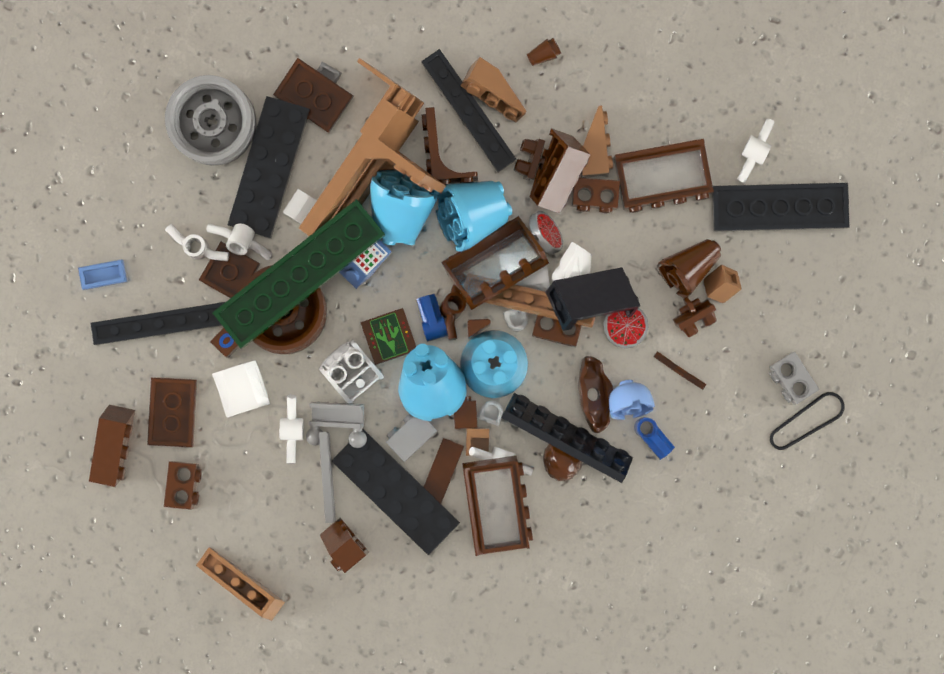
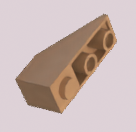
M481 57L471 65L460 85L461 87L466 89L469 94L484 101L489 107L504 114L509 120L517 122L526 114L527 111L498 68Z
M602 105L598 106L583 147L591 155L587 165L581 172V178L609 175V169H613L612 155L608 156L607 147L611 146L609 133L605 134L604 125L608 124L607 111H603Z

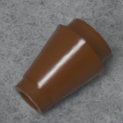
M547 38L530 51L527 57L531 65L534 66L557 59V56L562 53L555 39L551 38L548 40Z

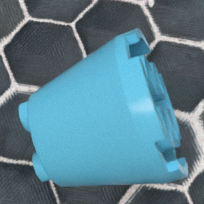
M398 170L378 171L377 176L372 177L370 183L372 219L385 234L382 242L387 245H395V243L414 245L437 201L439 192L434 189L432 192L427 191L422 186L420 187L412 182L410 177Z
M499 181L446 184L443 192L438 193L437 219L447 241L452 240L456 245V251L462 252L470 249L506 224L508 216L512 215L511 205L506 202L503 195L504 189Z
M490 330L476 335L467 343L461 355L460 368L465 376L466 384L475 393L488 398H500L511 394L522 384L527 374L528 359L524 347L514 336L503 331ZM495 356H498V362L501 363V366L491 369L488 359H494Z
M423 343L417 345L406 356L399 380L398 392L403 407L409 414L421 420L432 421V419L454 414L463 404L467 388L465 376L460 367L440 348Z

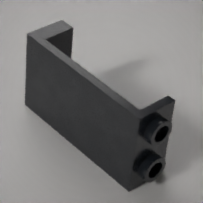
M622 267L554 280L545 292L563 331L571 330L578 320L625 311L628 318L640 307L638 297L635 295L629 278Z

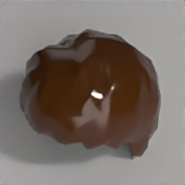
M550 444L545 448L543 462L545 470L551 478L557 481H567L573 479L578 471L581 470L582 461Z

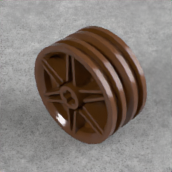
M267 266V267H265V268H262V269H260L259 271H257L256 273H254V274L245 282V284H244V286L242 287V289H243L244 287H246L249 283H251L254 279H256L258 276H260L263 272H265V271H266L268 268H270L271 266ZM319 288L306 298L309 301L308 306L302 307L300 304L297 305L287 315L283 316L254 339L253 342L262 349L275 354L297 353L313 344L323 331L327 318L326 300L321 289ZM297 321H302L304 323V327L302 329H297L295 327V323ZM276 328L282 329V334L280 336L274 335V330Z

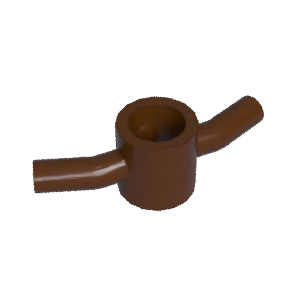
M463 273L457 277L462 286L467 279V276ZM454 284L451 288V293L445 297L440 305V313L446 318L448 340L457 339L455 319L466 308V301ZM448 302L455 303L458 310H452L448 306Z

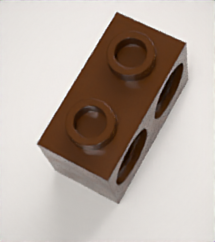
M578 178V183L573 187L572 207H577V211L590 212V208L599 209L600 213H612L613 210L618 208L620 181ZM585 189L589 191L590 199L582 201L578 197L580 190ZM604 191L610 192L613 195V200L609 203L603 202L601 193Z
M537 315L532 337L571 347L577 346L582 325L575 324L574 334L566 335L557 319L550 318L553 321V327L549 330L543 329L540 321L544 316Z
M169 461L164 507L192 510L194 505H198L199 492H196V484L200 483L202 469H198L199 464ZM182 468H187L190 471V478L187 481H183L179 476ZM181 490L185 491L188 495L185 503H180L177 500V493Z

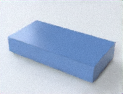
M123 259L78 268L82 290L127 282Z

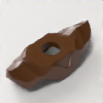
M585 356L582 359L579 372L578 391L580 406L591 431L600 433L610 424L609 397L613 391V385L603 371L602 362L595 357ZM590 388H594L598 392V397L595 401H591L588 398Z

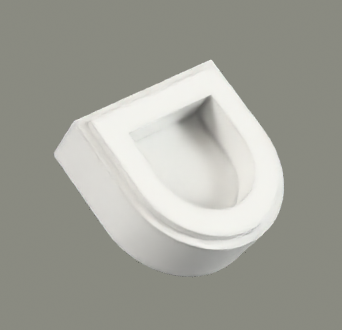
M514 309L503 312L506 324L511 330L521 331L526 328L528 324L527 312Z
M496 401L486 402L481 408L478 419L499 427L503 415L501 404Z

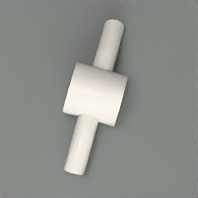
M766 119L758 138L750 136L741 154L747 160L737 180L745 183L755 162L762 165L772 146L766 143L774 125L772 119Z
M210 223L207 226V232L228 238L226 247L234 254L245 255L248 249H251L266 260L272 257V252L253 241L255 232L245 224H236L232 230Z
M172 224L165 229L177 243L183 245L184 252L193 259L207 257L212 260H229V252L209 249L207 241L199 235L192 234L185 237ZM195 241L201 243V249L197 253H191V244Z
M294 394L287 396V418H280V440H287V464H295L296 440H303L304 418H296V395Z
M471 447L469 450L470 456L483 460L515 455V453L493 447L492 453L475 447ZM523 464L524 473L532 475L534 467ZM510 468L494 471L508 475Z

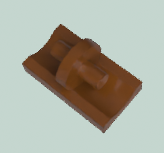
M524 139L522 141L520 151L530 154L528 162L517 159L514 171L523 175V179L534 180L538 165V169L542 170L546 157L543 155L542 158L540 157L545 140Z
M687 297L683 299L685 306L678 309L681 315L673 319L675 325L688 337H691L698 332L695 322L702 319L705 326H710L717 321L714 313L716 308L708 299L700 302L699 298L690 301Z

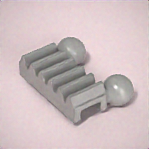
M319 401L310 403L312 421H309V426H311V429L306 434L309 444L314 446L320 444L319 432H323L320 426L353 428V432L349 435L350 445L354 448H361L366 444L367 437L362 431V428H364L363 404Z

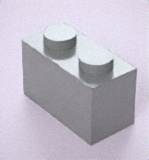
M411 414L403 419L405 424L400 429L395 427L386 435L389 438L386 443L404 462L437 432L429 421L418 419Z

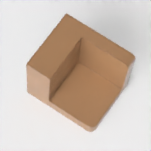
M720 265L703 280L707 297L720 303H725L742 289L738 272L724 265Z
M467 428L466 456H470L469 450L471 447L489 452V429Z

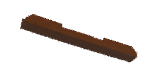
M658 351L653 356L703 390L707 385Z

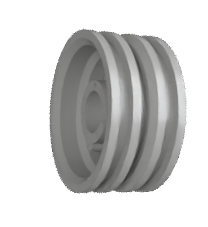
M203 75L189 79L175 90L166 107L165 125L170 140L184 155L201 164L223 165L239 158L251 145L256 132V114L250 99L234 83L219 76ZM210 95L211 101L204 103L203 97ZM226 102L232 103L233 107L230 110L224 108ZM188 110L194 111L192 118H187L186 113ZM215 117L218 123L210 127L211 125L208 123V120H213ZM236 124L237 130L230 132L228 129L229 125ZM192 132L198 133L199 137L197 140L191 139ZM214 139H219V147L212 146Z

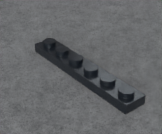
M438 49L421 61L496 171L499 173L516 161V157L474 97L460 86L462 80L441 50Z
M225 302L92 322L90 324L93 344L101 345L222 326L213 315V312Z

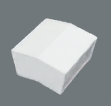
M297 189L283 213L299 224H302L317 200Z

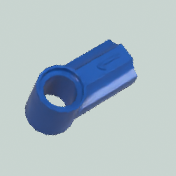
M435 294L416 299L427 342L448 336L443 316L441 317Z
M643 417L635 422L634 431L643 439L659 460L666 457L675 448L653 419ZM645 421H648L651 425V430L647 434H643L640 430L641 424Z

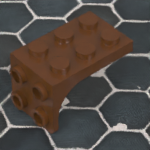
M425 108L426 114L421 115L423 131H428V136L424 137L425 153H430V159H426L427 172L444 185L478 181L477 172H454L443 164L439 156L435 108Z

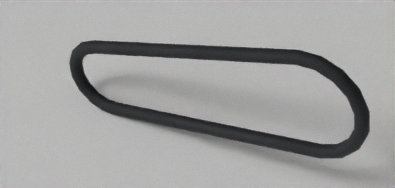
M826 392L820 395L771 433V445L778 450L787 449L839 419L845 410L843 399L834 392ZM832 395L840 400L841 411L834 418L783 447H779L774 443L773 436L776 432L823 397Z

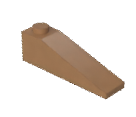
M210 547L196 565L262 618L272 621L285 603L269 589Z

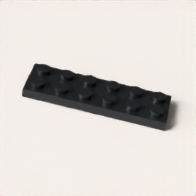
M266 96L227 224L228 226L234 227L236 224H245L251 227L255 234L272 238L309 116V108Z
M848 183L713 186V232L850 228Z
M513 394L501 417L502 419L622 483L633 459L627 451L615 448L607 440L591 435L585 428L571 424L569 420L562 416H556L546 407L534 404L526 396Z
M362 428L367 437L366 444L361 448H354L348 443L334 457L332 462L429 556L460 522Z

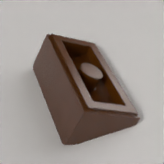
M489 319L469 320L468 339L489 327L491 321Z

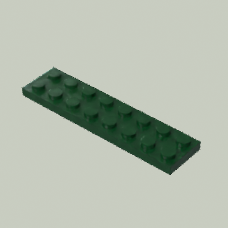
M356 199L216 309L213 315L242 350L385 237V234Z

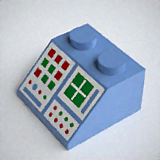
M378 241L339 273L357 289L373 275L392 251L383 242Z

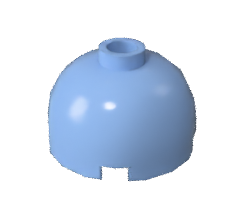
M633 380L620 382V386L616 387L609 397L611 418L617 420H625V415L633 414V418L652 412L653 407H655L650 390L645 385L633 382Z

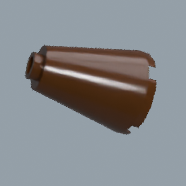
M706 239L662 259L658 263L661 265L659 272L670 288L675 286L679 290L676 293L677 295L687 298L721 257V247L716 241Z

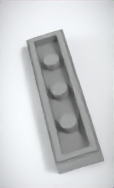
M319 432L325 523H334L336 515L330 434L328 432Z

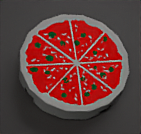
M543 211L533 214L529 220L530 230L533 236L537 235L539 238L537 242L542 249L549 254L561 251L563 248V238L554 220Z
M640 308L628 318L625 311L607 314L603 323L607 339L613 345L621 348H631L640 344L646 337L649 328L648 319Z

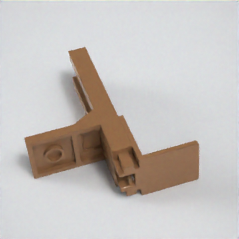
M360 58L357 61L359 64L389 84L390 87L361 128V137L300 225L299 229L308 236L312 235L356 199L362 205L370 194L371 179L377 176L378 171L398 170L410 177L412 182L420 187L422 186L429 192H432L434 189L442 193L446 185L399 152L419 121L415 119V116L424 102Z

